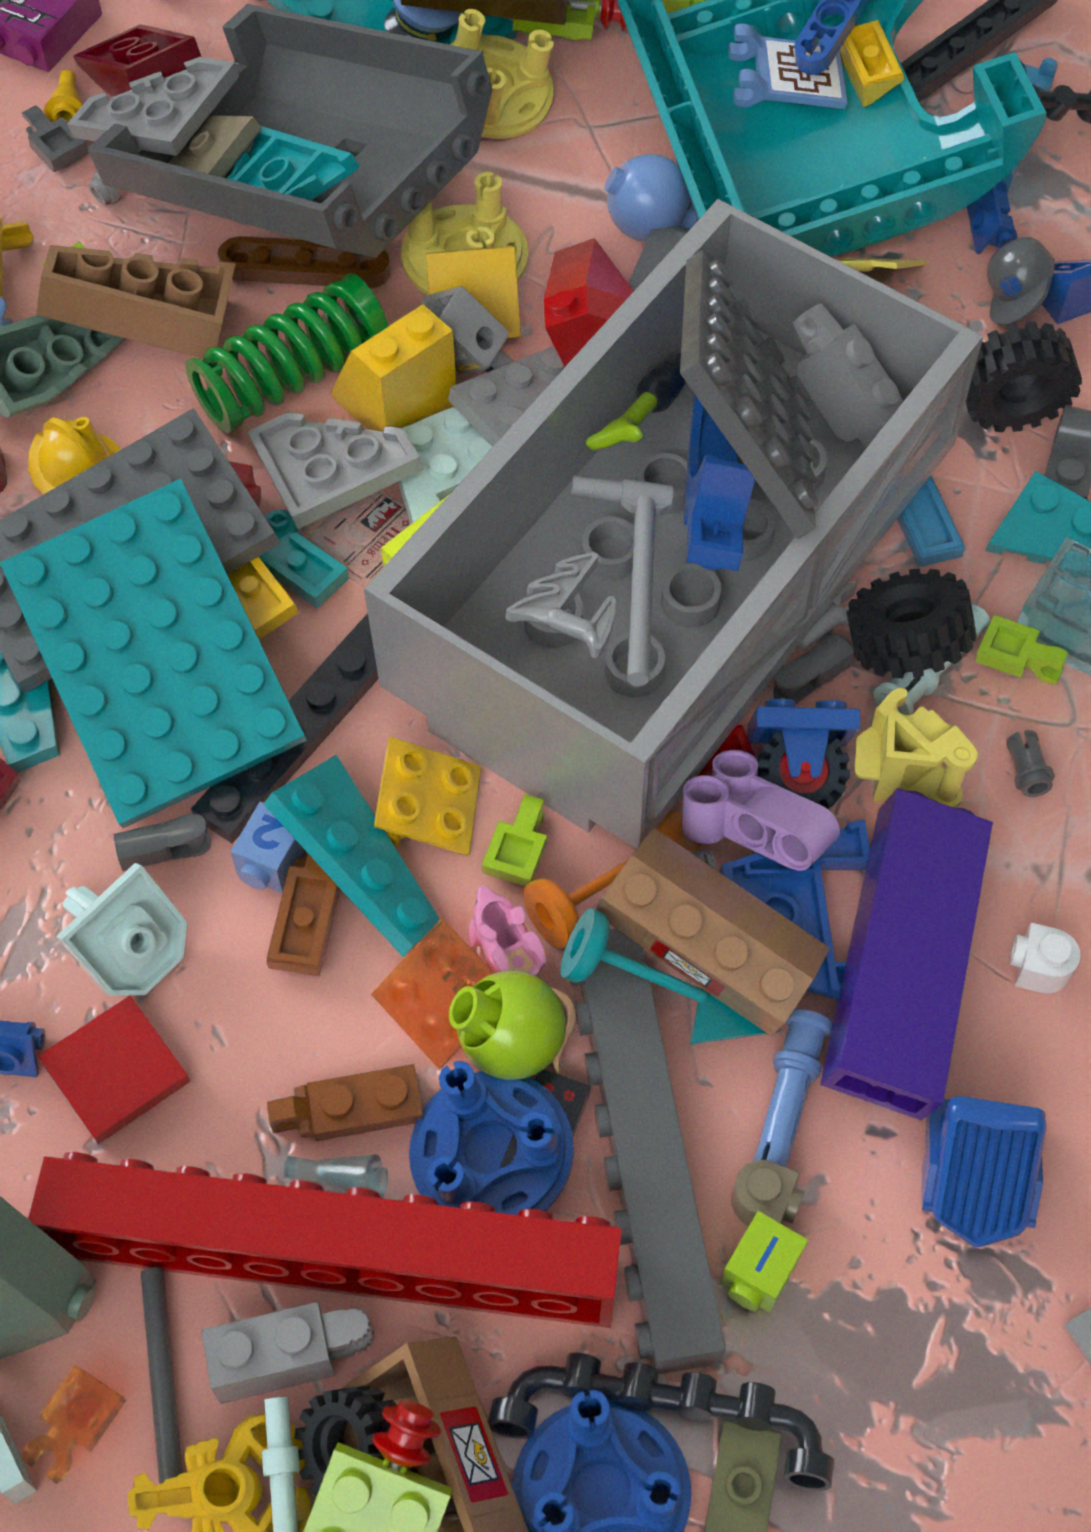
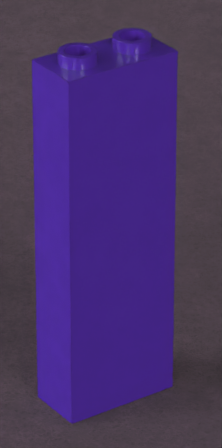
M896 788L878 810L822 1073L821 1086L919 1120H923L943 1104L993 825L992 821L975 816L973 812L967 809L953 808L928 799L920 792L906 791L900 788Z

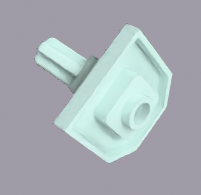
M134 863L100 896H97L85 886L77 889L71 887L67 890V898L62 904L64 910L75 917V919L56 937L104 993L110 996L146 995L183 960L187 921L142 865Z

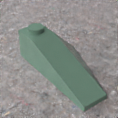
M39 315L1 326L0 415L9 418L49 404L123 343L126 338Z
M0 1196L1 1360L68 1334L74 1321H81L90 1310L95 1298L96 1290L93 1286L96 1281L80 1261Z

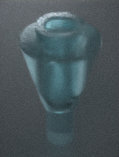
M378 1154L322 1159L321 1161L288 1156L283 1168L285 1178L311 1181L320 1184L328 1192L346 1194L348 1188L361 1187L377 1191L381 1195L380 1198H383L388 1184V1170L386 1167H382Z

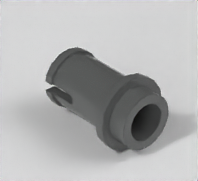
M1024 730L1027 741L1024 746L1019 732L1011 735L1007 739L1006 745L1017 772L1014 779L1016 788L1023 791L1025 796L1037 797L1052 789V781L1055 774L1053 769L1045 763L1037 733L1031 730Z

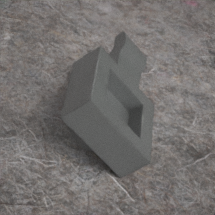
M36 105L22 112L23 118L30 124L26 128V132L29 135L30 148L54 173L88 154L86 141L73 138L67 125L68 122L63 117L51 122Z

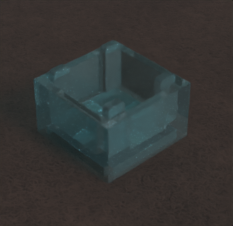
M1066 537L1024 603L1017 623L1040 630L1038 643L1066 650L1068 656L1065 663L1091 675V549Z

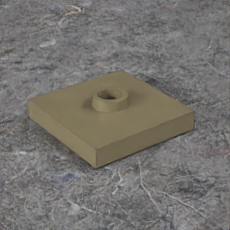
M208 116L177 156H173L168 163L224 178L259 134L262 127L253 116Z

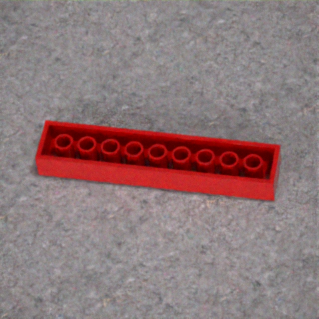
M66 1152L63 1158L44 1156L28 1217L44 1233L73 1257L81 1261L143 1269L162 1268L163 1271L604 1328H611L622 1228L610 1227L611 1223L608 1220L593 1216H581L576 1218V1222L552 1220V1214L537 1209H522L518 1211V1215L496 1213L493 1206L481 1202H464L460 1208L440 1206L437 1200L424 1195H406L403 1201L380 1198L381 1195L377 1191L361 1187L348 1188L346 1194L324 1191V1187L320 1184L305 1180L291 1181L288 1187L267 1184L265 1178L249 1173H236L232 1179L210 1177L211 1174L208 1171L193 1166H179L176 1168V1172L154 1170L152 1164L136 1159H122L119 1165L98 1163V1159L94 1156L80 1152Z

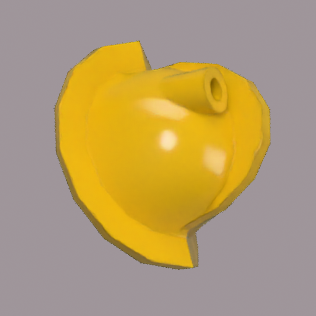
M52 417L43 424L42 432L35 434L29 449L28 471L34 486L44 495L120 451L121 448L109 437L97 433L88 417H80L75 421Z

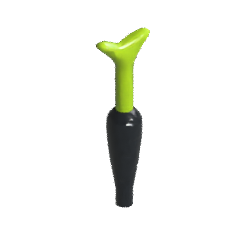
M681 352L657 366L641 380L637 386V400L621 417L611 421L598 433L588 437L586 446L589 449L608 448L622 441L636 443L643 438L642 431L638 426L650 413H659L669 408L686 384L685 379L680 374Z

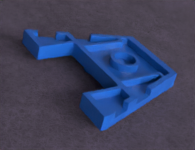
M865 820L847 823L845 828L840 829L839 838L806 870L797 871L790 869L759 853L722 864L719 870L725 877L830 948L807 991L835 1000L839 998L846 961H835L821 870H866L870 846Z

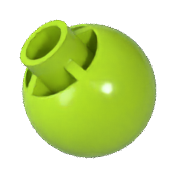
M510 970L486 976L473 987L466 986L460 989L450 1006V1024L453 1028L457 1029L459 1042L465 1055L474 1066L489 1076L503 1080H520L531 1077L550 1065L564 1044L566 1018L561 1001L546 982L530 973Z

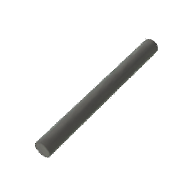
M148 1268L141 1271L140 1274L159 1484L164 1483L165 1479L177 1477L183 1472L164 1271L162 1268Z

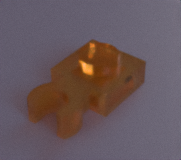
M74 1365L39 1415L44 1422L52 1427L47 1434L35 1437L26 1445L21 1460L33 1467L41 1454L46 1451H54L56 1460L46 1476L54 1483H59L70 1471L72 1465L71 1451L76 1444H79L91 1453L125 1404L126 1399L77 1365Z

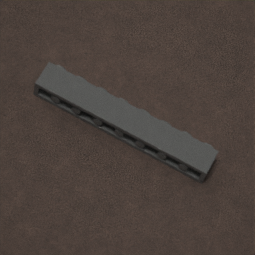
M616 928L610 929L606 948L646 965L643 947ZM600 960L589 978L581 983L570 981L571 987H581L583 1003L576 1004L577 1023L580 1036L590 1035L593 1051L592 1053L585 1054L586 1072L589 1085H599L602 1104L594 1105L596 1126L599 1138L609 1136L612 1156L604 1157L606 1180L609 1191L619 1190L622 1210L614 1211L615 1227L622 1228L620 1245L629 1244L633 1265L624 1267L627 1293L630 1302L640 1301L643 1322L635 1323V1336L640 1359L650 1358L651 1365L659 1371V1374L721 1364L726 1348L650 981Z

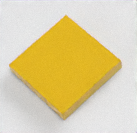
M514 246L425 253L429 295L462 286L508 330V338L521 337Z

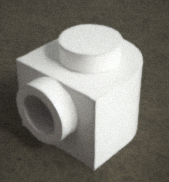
M1031 922L1025 936L1017 934L1012 946L1009 964L1018 967L1014 986L1046 994L1062 990L1068 984L1080 962L1081 955L1077 942L1071 935L1062 930Z

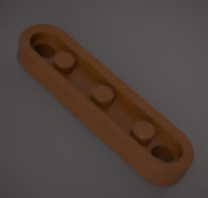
M245 236L230 238L224 241L218 249L219 263H236L232 280L327 286L331 282L341 281L344 275L353 273L358 275L369 288H375L384 284L390 276L389 256L385 250L376 258L305 240Z

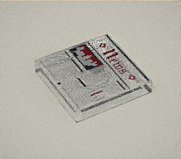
M380 490L300 528L297 533L346 566L349 578L365 588L383 568L381 547L406 529L411 523L406 506Z

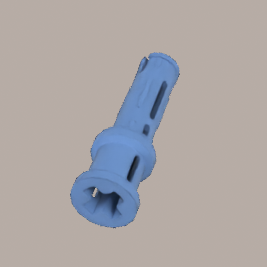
M794 1009L786 1021V1025L789 1027L782 1051L777 1052L774 1056V1069L778 1075L759 1144L752 1162L767 1160L787 1168L809 1085L811 1082H815L821 1075L822 1065L818 1061L824 1039L831 1035L833 1023L819 1013L804 1009Z

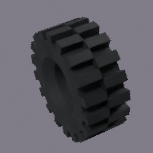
M1026 322L1025 328L1018 329L1015 323L1007 325V332L999 334L997 330L987 334L989 340L981 344L965 403L970 418L974 423L979 421L980 427L986 430L993 425L995 432H1004L1006 427L1011 426L1013 432L1023 431V425L1031 423L1032 428L1042 425L1041 419L1048 417L1050 420H1053L1059 416V408L1064 409L1066 404H1073L1071 397L1078 398L1081 392L1079 385H1082V377L1070 338H1067L1066 333L1061 328L1055 331L1053 324L1044 323L1038 329L1036 322Z
M909 569V575L900 576L899 571L889 574L890 579L883 582L878 578L870 582V590L862 587L856 592L857 599H851L848 603L849 610H846L856 659L861 662V666L868 671L873 668L875 675L883 677L890 671L892 678L903 679L905 673L912 672L913 678L924 676L923 670L930 668L937 673L945 669V662L949 661L952 664H956L962 660L961 652L969 653L973 648L972 641H976L977 633L969 589H967L966 583L962 579L956 580V575L947 572L942 577L938 569H929L927 574H921L920 569Z

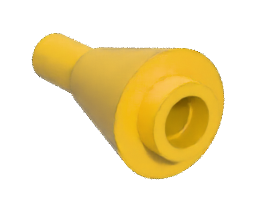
M69 69L60 72L59 85L44 107V114L51 122L61 117L69 122L83 105L75 87L76 75Z

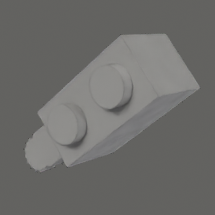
M314 1302L202 1329L210 1388L220 1404L335 1376L332 1360L353 1356L355 1352L361 1354V1351H367L366 1348L371 1346V1340H374L372 1335L374 1331L371 1329V1321L368 1320V1314H364L363 1309L358 1310L357 1307L355 1309L349 1307L347 1311L340 1309L322 1314L319 1303Z

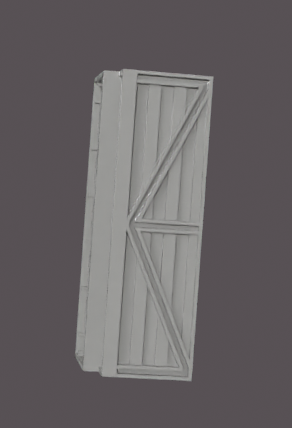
M717 199L364 588L380 686L427 716L428 730L528 795L544 799L545 806L589 833L594 825L598 824L637 849L652 829H656L683 795L685 783L691 778L698 776L954 446L983 335ZM701 250H704L711 262L718 259L723 264L732 280V285L729 286V289L738 302L744 298L750 304L759 321V324L755 327L764 340L771 337L776 342L785 360L781 365L790 378L796 375L798 362L807 355L792 322L807 310L822 303L843 330L853 324L857 326L862 336L870 343L874 355L888 377L896 384L899 394L904 400L865 449L858 438L851 442L837 438L810 396V400L806 404L812 417L808 421V426L813 435V439L809 441L815 457V460L811 462V468L817 479V482L813 484V491L818 499V505L814 507L816 529L797 539L755 480L743 523V556L739 571L728 569L709 570L698 564L686 562L687 525H684V509L694 395L687 382L669 408L659 413H650L638 426L643 434L641 440L636 443L622 441L611 447L591 450L586 446L588 437L598 433L611 421L621 417L637 400V386L647 374L681 352L686 260ZM737 456V463L744 464L741 458ZM573 475L617 482L629 479L673 486L670 512L660 517L655 516L649 682L645 686L635 687L627 681L635 513H631L624 507L619 506V502L570 495ZM591 552L599 554L595 570L565 610L591 621L608 596L615 597L614 624L609 640L599 658L591 657L590 649L583 641L556 631L547 625L531 621L510 622L506 620L507 608L529 596L527 595L528 584L537 579L555 574L557 562Z

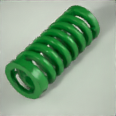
M348 273L343 276L341 281L327 284L323 293L313 292L307 295L303 304L296 302L288 305L283 315L275 313L268 316L263 326L255 324L247 327L243 337L234 335L227 338L223 348L218 346L208 348L202 360L198 358L188 359L185 363L187 377L198 402L210 420L222 432L230 433L241 427L243 421L251 415L259 417L264 413L265 405L261 393L269 403L279 406L285 399L282 384L292 394H300L305 388L303 375L312 383H320L325 376L324 366L331 372H340L345 364L344 356L348 358L353 349L387 328L388 322L379 301L368 285L358 275ZM338 297L342 299L345 310L337 303ZM318 308L323 311L325 321L318 315ZM298 319L304 322L307 335L298 326ZM278 330L284 333L289 349L278 337ZM258 341L265 345L270 362L259 350ZM238 352L245 357L252 377L239 362ZM223 368L226 370L230 384L242 406H239L228 385L221 378ZM200 375L205 379L207 389H204Z

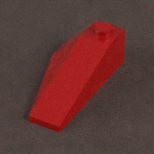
M595 238L556 251L544 295L545 329L564 367L568 365L634 292Z

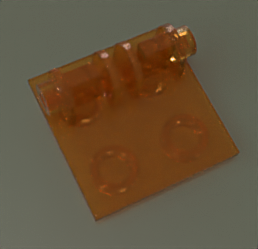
M441 918L371 995L435 1066L441 1069L461 1048L457 1029L451 1026L449 1020V1010L453 998L463 987H473L477 982L495 972L447 921Z

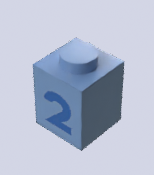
M260 801L230 852L237 875L244 883L259 890L269 887L283 893L289 865L293 866L295 859L302 860L306 850L265 807L264 803Z

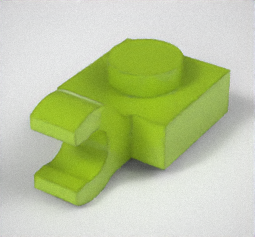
M993 615L978 648L975 662L1019 678L1022 677L1027 667L1040 680L1050 684H1057L1063 672V665L1068 652L1056 646L1038 643L1040 630Z
M525 794L514 824L498 821L481 865L482 873L525 887L534 881L547 846V835L538 833L545 815V811L542 810L544 799Z

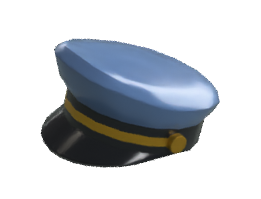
M393 0L395 7L386 15L384 23L389 33L435 42L442 41L450 36L462 12L401 5V0Z

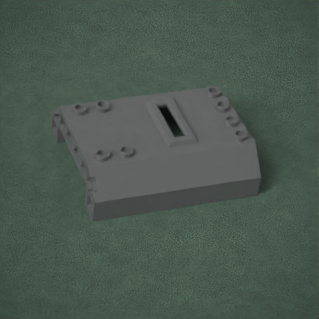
M246 4L222 26L240 77L209 116H253L260 126L350 152L353 156H356L355 159L360 165L356 172L324 191L312 201L229 180L227 177L234 170V166L222 178L169 164L168 162L174 155L146 150L138 152L128 127L116 123L87 148L103 185L330 248L376 258L478 153L492 87L482 51ZM252 141V143L245 150L247 154H249L254 144V141Z

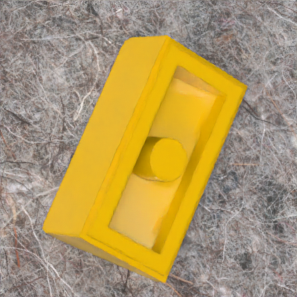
M879 20L854 26L840 48V56L862 107H866L904 80V74Z

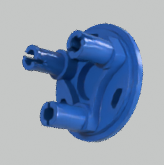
M464 1061L453 1062L455 1066L453 1070H450L448 1065L445 1066L439 1074V1083L442 1089L431 1098L422 1110L423 1118L417 1119L410 1141V1168L420 1195L434 1198L440 1206L460 1208L464 1202H481L493 1206L496 1213L518 1215V1211L522 1209L547 1211L564 1190L574 1159L573 1134L561 1104L547 1088L530 1077L520 1080H503L489 1076L482 1071L474 1073L472 1067ZM514 1134L517 1141V1151L514 1159L508 1166L500 1168Z
M590 1390L589 1396H584V1391L578 1393L573 1397L569 1406L558 1410L545 1419L535 1429L534 1435L528 1438L524 1444L513 1474L512 1488L528 1532H684L688 1521L691 1505L690 1475L686 1460L676 1440L658 1420L647 1412L627 1408L618 1401L607 1400L600 1391Z

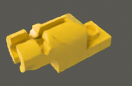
M259 557L228 574L258 639H261L299 613L295 603Z

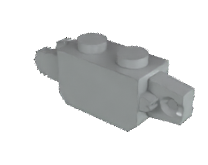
M820 303L804 312L792 322L807 352V355L798 362L796 375L836 437L847 442L858 438L866 449L904 400L900 396L896 384L888 377L874 355L870 343L862 336L857 326L853 324L843 330L824 305Z

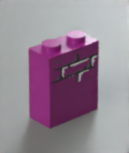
M0 0V54L49 73L102 15L99 0Z

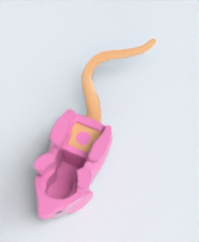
M483 885L477 891L474 916L469 927L471 946L482 945L491 974L515 970L536 976L546 964L544 948L538 936L533 931L528 932L524 924L525 912L521 906L514 907L509 900ZM552 988L564 1005L568 1015L564 1044L553 1060L554 1070L556 1073H559L560 1056L569 1036L574 1030L576 1011L568 995Z

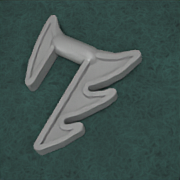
M591 552L557 562L555 574L537 579L528 584L527 595L529 596L507 608L506 620L510 622L531 621L547 625L556 631L583 641L589 647L591 657L599 658L609 640L614 624L615 597L608 596L591 621L565 611L595 570L599 554Z

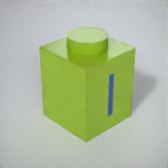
M757 1211L726 1265L720 1284L728 1288L727 1295L740 1306L751 1311H757L760 1307L766 1312L771 1313L800 1261L808 1239L762 1212Z

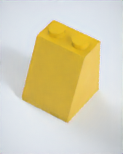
M424 304L420 305L350 352L331 390L332 397L358 422H361L366 429L382 432L386 426L404 428L453 406L448 401L450 387L456 385L453 330Z

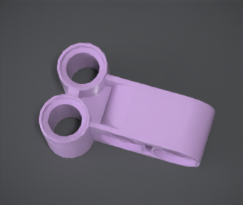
M741 750L721 752L713 759L712 776L701 775L693 777L683 786L682 832L692 842L711 844L726 837L790 869L802 871L809 868L839 838L840 826L836 817L828 809L758 777V762L748 752Z

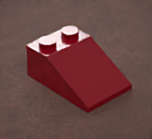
M142 24L73 55L76 64L110 97L130 91V82L161 71L163 78L187 70L184 62L202 57L194 36Z

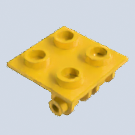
M390 736L387 742L374 827L384 830L394 846L400 844V839L407 837L468 856L481 766Z

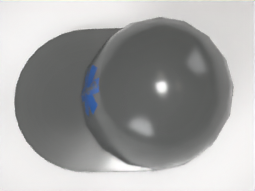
M1031 237L1011 240L997 249L988 263L987 278L994 292L990 307V318L997 326L1006 327L1007 325L1018 324L1027 319L1041 306L1049 292L1055 259L1039 240Z

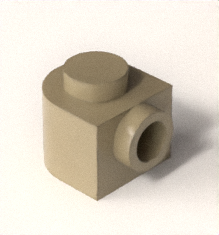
M757 1160L745 1165L737 1175L732 1192L731 1202L736 1216L749 1226L757 1211H760L780 1224L782 1220L793 1224L805 1193L795 1188L800 1173L767 1160Z

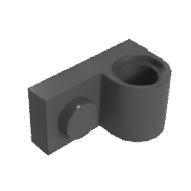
M1066 404L1056 429L1044 476L1085 499L1088 498L1091 487V411Z

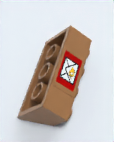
M655 828L652 829L628 859L602 896L596 908L597 911L607 915L611 926L771 1036L786 1023L814 980L830 949L827 945Z
M457 1336L406 1343L342 1387L348 1388L365 1385L370 1386V1389L378 1388L385 1392L382 1401L393 1399L398 1406L401 1400H409L429 1408L434 1413L433 1421L441 1428V1434L436 1438H425L423 1444L430 1452L431 1460L428 1464L408 1467L407 1470L453 1488L438 1532H528ZM347 1422L345 1428L351 1446L359 1450L356 1433L351 1424Z

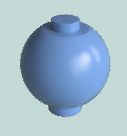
M657 154L635 156L626 161L620 168L614 167L606 180L604 190L608 192L607 206L611 219L622 233L634 240L646 242L651 229L670 226L691 229L698 218L678 164L665 156Z

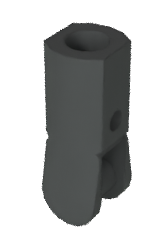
M833 634L801 655L800 658L783 665L774 676L776 684L773 690L774 699H790L798 704L812 693L816 687L822 686L853 665L855 652L851 645L841 635Z
M187 814L163 824L158 823L114 834L116 853L122 871H127L134 863L144 867L169 861L170 859L200 856L210 849L212 841L209 832H207L205 819L198 814Z

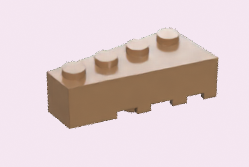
M50 245L41 275L36 315L203 359L205 351L218 344L236 263L220 262L219 267L214 268L199 266L198 259L180 258L179 264L153 262V255L135 253L134 257L122 259L114 258L112 253L107 250Z

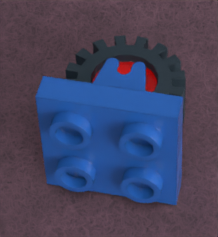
M790 699L766 700L765 707H756L748 723V739L750 744H765L757 759V776L829 809L837 802L847 788L845 785L850 778V770H847V763L850 760L847 752L843 754L840 747L846 746L860 730V709H846L847 703L839 700L816 702V708L796 707V702Z

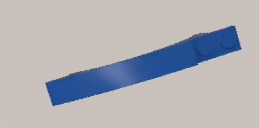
M695 393L693 395L685 490L684 525H687L686 562L698 564L709 570L728 569L739 571L743 556V523L755 478L745 464L737 463L738 454Z

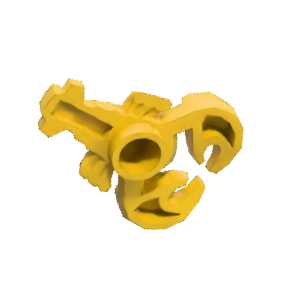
M265 1413L247 1416L235 1428L225 1452L219 1460L215 1459L219 1439L212 1437L209 1441L203 1440L196 1445L192 1444L186 1447L185 1461L188 1472L180 1473L177 1477L165 1479L164 1483L155 1485L145 1472L134 1476V1488L128 1491L127 1498L129 1516L136 1518L137 1529L149 1530L157 1514H166L168 1517L192 1518V1532H225L222 1523H227L234 1532H273L271 1501L257 1520L251 1514L262 1498L264 1486L258 1474L246 1464L248 1456H250L263 1467L262 1450L268 1449ZM290 1423L292 1446H298V1449H302V1441L294 1439L295 1427ZM305 1459L299 1460L300 1470L304 1468ZM298 1487L295 1494L298 1532H303L310 1516V1499L306 1488Z

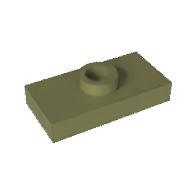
M723 1421L704 1532H767L782 1433L770 1430H750L739 1426L735 1422Z

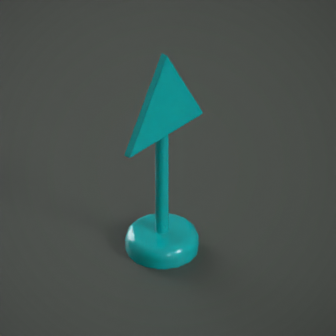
M589 908L578 920L562 957L561 977L574 983H581L591 976L600 960L698 1001L689 1045L768 1034L704 989L606 948L610 924L607 915Z

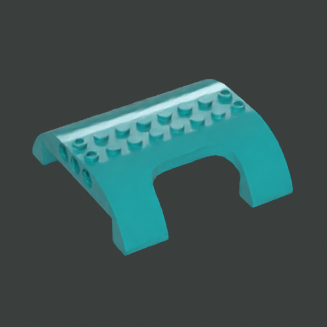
M616 0L698 219L719 199L830 257H835L925 227L967 207L990 191L1014 169L1033 145L1046 121V111L1016 52L973 66L974 102L958 113L944 117L928 114L919 104L893 48L898 32L924 0L869 1L854 26L879 20L904 74V80L872 104L862 107L841 60L847 97L845 109L773 100H763L749 107H740L734 104V88H749L740 87V70L751 69L757 72L755 56L746 61H734L729 58L728 47L730 42L744 43L735 41V25H750L763 37L796 41L820 0H707L667 14L662 0ZM831 14L826 16L822 23L833 27L841 24L844 18L838 14Z

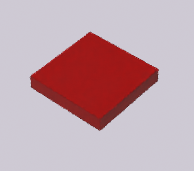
M131 995L38 1055L40 1061L97 1144H100L191 1082L185 1070Z

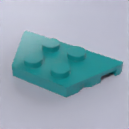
M261 126V131L253 140L254 144L249 154L245 151L234 164V170L227 179L310 201L356 172L360 165L350 152Z

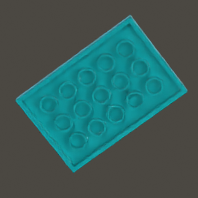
M181 478L0 562L117 822L123 829L307 741Z

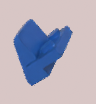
M956 1096L950 1100L944 1099L943 1104L926 1117V1154L922 1165V1210L933 1212L935 1219L942 1226L976 1248L1016 1237L1027 1227L1035 1228L1043 1186L1042 1151L1046 1135L1045 1112L1036 1107L964 1096Z

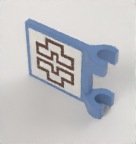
M735 25V41L744 43L730 42L728 47L729 58L734 61H746L755 56L757 72L751 69L740 70V87L749 88H734L735 105L749 107L763 100H773L845 109L847 97L840 50L825 71L814 75L805 74L796 66L795 40L763 37L750 25ZM820 44L817 45L814 52H820ZM806 52V55H807V56H812V54H813L814 52H812V53H807V52Z

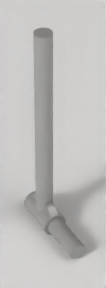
M573 475L570 495L619 502V506L624 507L631 513H635L627 681L632 686L642 687L649 682L655 516L660 517L670 512L673 486L629 479L617 482Z

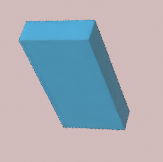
M930 475L897 518L918 567L963 557L965 545Z

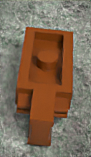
M309 854L306 860L295 859L294 865H289L266 962L269 969L320 976L340 888Z
M414 1064L309 1082L307 1085L295 1087V1096L267 1102L269 1124L273 1133L299 1129L302 1138L315 1137L316 1141L416 1124L417 1119L423 1118Z

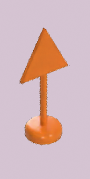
M669 812L656 829L697 857L702 844L692 842L684 836L682 832V812ZM628 860L569 895L560 885L550 879L538 878L527 884L523 891L525 908L532 923L542 937L556 948H565L579 920L575 906L611 885Z

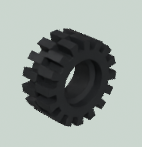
M361 1385L325 1391L323 1395L315 1396L309 1401L312 1408L302 1410L299 1419L307 1425L295 1429L294 1439L303 1441V1448L298 1449L299 1460L305 1459L307 1466L300 1470L299 1473L303 1481L315 1480L309 1489L315 1496L319 1492L337 1443L344 1444V1431L347 1422L351 1424L356 1433L359 1451L381 1460L385 1459L374 1445L372 1438L377 1432L389 1431L391 1424L383 1417L382 1411L387 1406L397 1405L393 1399L382 1401L385 1392L378 1388L370 1389V1386Z

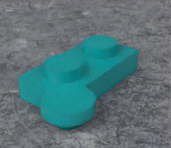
M278 509L267 513L264 517L275 532L280 544L258 557L276 580L318 609L349 579L348 568L300 535L287 510Z

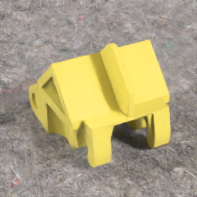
M902 687L893 690L876 708L871 727L856 737L855 776L860 779L874 780L873 801L885 802L896 788H900L906 791L920 792L928 799L957 808L963 797L961 785L966 772L971 770L976 763L978 757L977 749L956 725L952 726L944 722L933 709L928 712L924 707H919L912 715L900 713L897 708L904 705L908 693ZM943 762L947 764L946 769L942 766Z

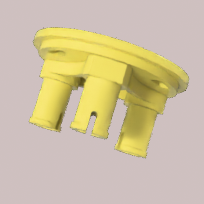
M475 9L466 10L464 15L461 14L459 16L456 40L451 45L483 52L492 94L481 137L508 139L532 131L546 118L553 100V82L547 67L554 42L551 41L552 36L544 30L532 31L529 34L526 47L506 37L482 35L485 25L483 14Z
M487 171L477 175L475 178V205H451L433 211L431 200L408 225V232L401 246L402 266L410 282L426 295H429L425 253L514 246L517 282L521 279L528 263V243L521 228L506 215V208L502 206V179L500 176L497 175L494 178V173Z

